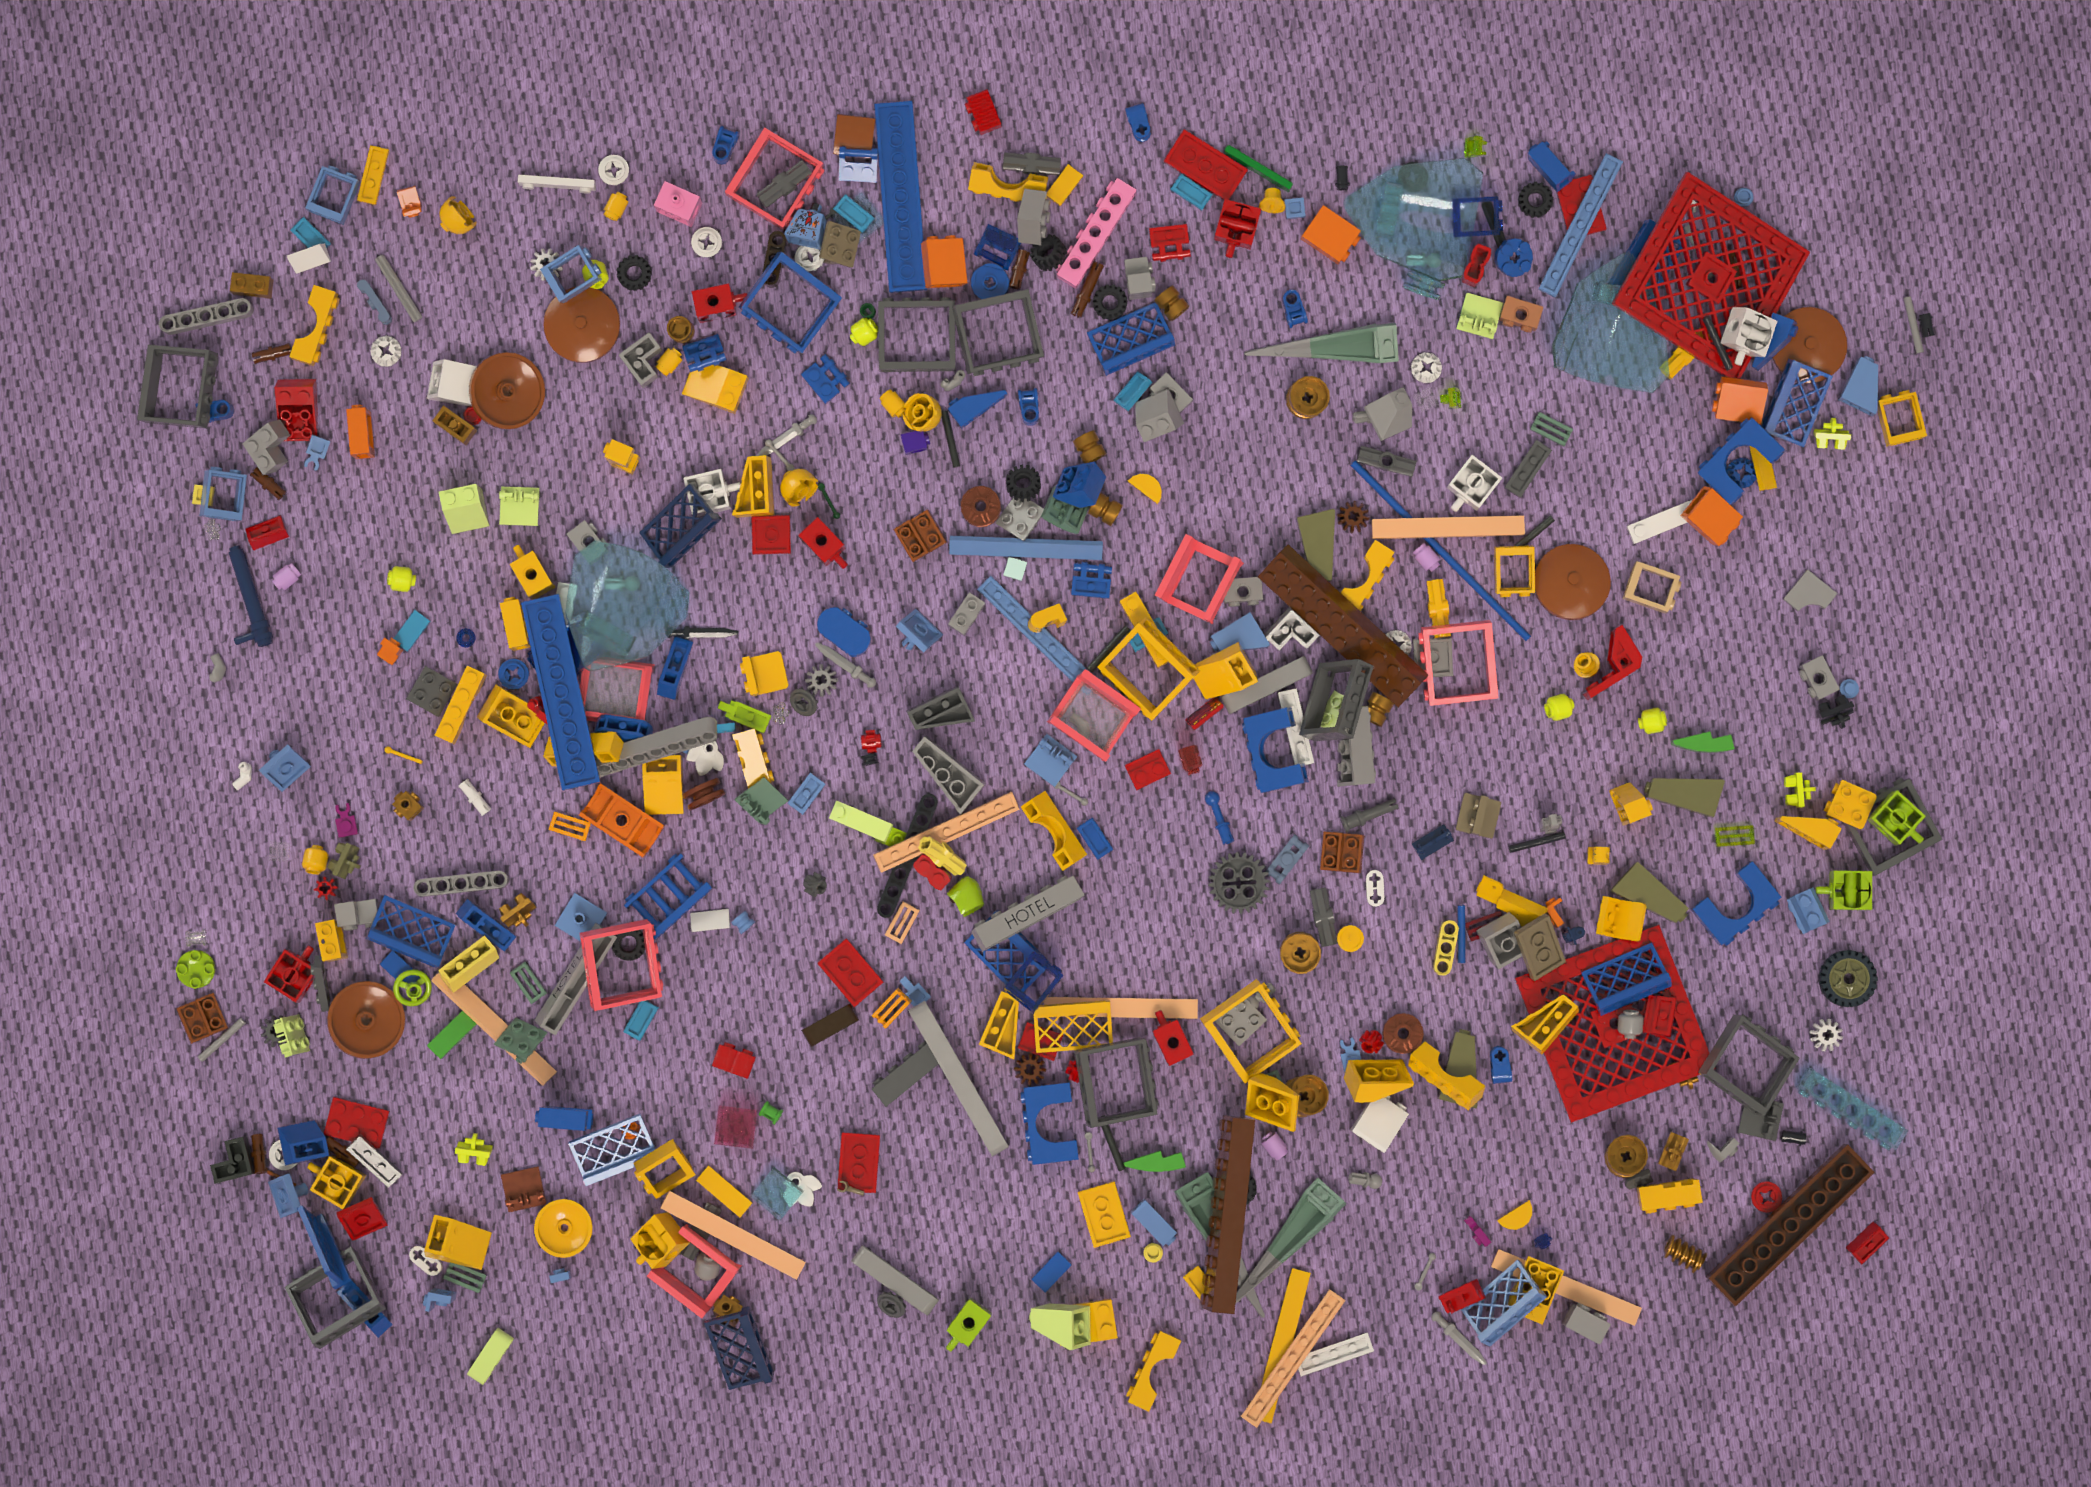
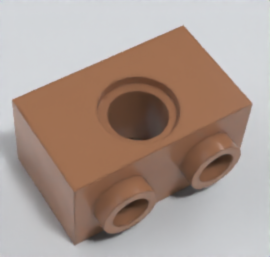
M1507 296L1499 321H1502V324L1505 326L1513 327L1516 325L1521 327L1520 330L1531 333L1536 331L1543 306ZM1517 311L1524 312V320H1519L1516 317Z

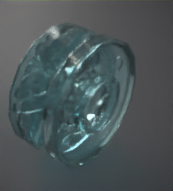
M1407 272V276L1414 281L1413 283L1404 282L1403 288L1428 298L1440 300L1441 295L1435 292L1434 289H1444L1445 283L1420 273Z

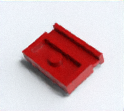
M1159 749L1124 765L1136 791L1171 774Z
M1658 995L1648 996L1643 1033L1671 1037L1677 1003L1676 998Z
M1027 1022L1018 1049L1054 1061L1058 1051L1036 1053L1034 1024ZM1051 1030L1046 1032L1054 1040L1060 1034ZM1044 1035L1039 1040L1040 1048H1048L1053 1041ZM1063 1035L1057 1040L1059 1044L1061 1043Z

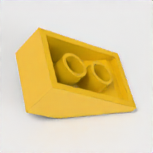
M711 365L703 368L704 370L698 372L696 370L689 373L682 392L683 395L736 414L749 380L747 375L718 365Z
M497 684L477 715V718L483 723L531 748L545 724L536 717V713L527 707L528 702Z
M1781 816L1774 820V822L1823 850L1831 849L1842 829L1838 827L1839 823L1831 818Z
M1402 1059L1348 1060L1344 1075L1345 1083L1354 1102L1359 1103L1374 1102L1414 1085Z
M1260 1073L1248 1080L1245 1115L1294 1132L1296 1130L1299 1095L1279 1079Z
M1111 1298L1072 1304L1090 1306L1091 1342L1118 1338Z

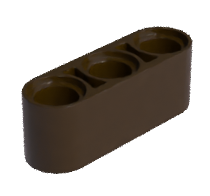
M774 231L769 236L763 272L770 264L769 259L771 256L776 255L778 252L785 254L787 240L780 231ZM781 237L783 242L780 245L773 244V239ZM780 262L771 273L776 275V280L764 283L769 288L777 287L780 283L783 264Z
M848 1004L801 1031L809 1046L812 1047L854 1024L859 1019L851 1004Z

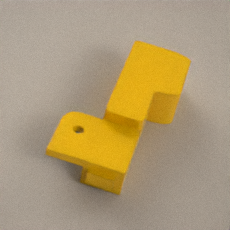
M1484 875L1482 881L1478 884L1476 896L1496 904V908L1504 912H1510L1519 921L1521 927L1541 915L1547 914L1548 908L1504 889L1502 883Z

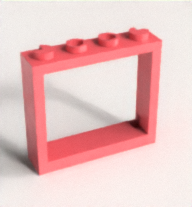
M764 128L725 190V194L757 215L785 230L793 219L795 212L804 206L805 202L803 199L805 196H809L815 187L813 183L816 178L820 179L825 171L823 169L824 165L821 161ZM769 140L815 167L782 221L736 194Z
M1490 620L1421 627V633H1418L1419 644H1422L1423 652H1420V661L1424 663V671L1429 675L1423 681L1426 682V689L1423 690L1424 700L1428 701L1430 706L1498 698L1493 631ZM1483 629L1488 692L1435 698L1429 635Z
M647 919L580 933L590 1006L594 1011L662 997L663 982L662 979H659L661 966L660 962L656 959L658 946L656 942L654 943L653 938L656 935V931L654 930V925ZM643 929L651 988L600 998L592 939Z

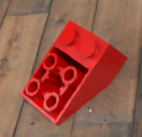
M316 379L277 380L274 387L277 420H281L290 434L284 441H309L312 434L318 436Z

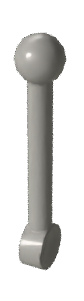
M767 439L765 445L770 447L783 461L788 471L794 470V465L789 464L773 446L772 441Z
M1060 782L1054 787L1077 799L1083 806L1088 804L1086 798L1082 799L1061 786Z
M1087 1132L1085 1133V1138L1087 1139L1089 1157L1088 1171L1092 1173L1095 1171L1091 1148L1092 1134Z
M1434 1253L1429 1254V1260L1420 1280L1414 1286L1418 1291L1422 1289V1282L1432 1261L1436 1259Z

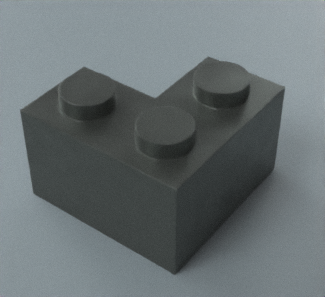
M243 1136L224 1141L229 1160L210 1165L214 1184L254 1174V1162L251 1157L248 1137Z

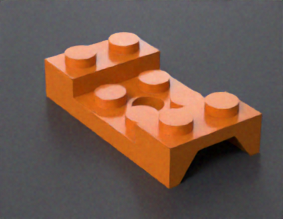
M601 783L598 785L595 794L587 806L579 814V816L643 858H645L665 825ZM620 815H625L627 818V823L624 826H619L616 822L617 817Z

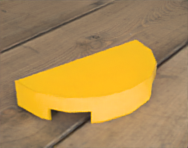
M1138 474L1127 481L1158 505L1162 490L1159 482L1154 477L1148 474Z
M1530 1200L1496 1221L1507 1229L1517 1230L1524 1227L1532 1216Z

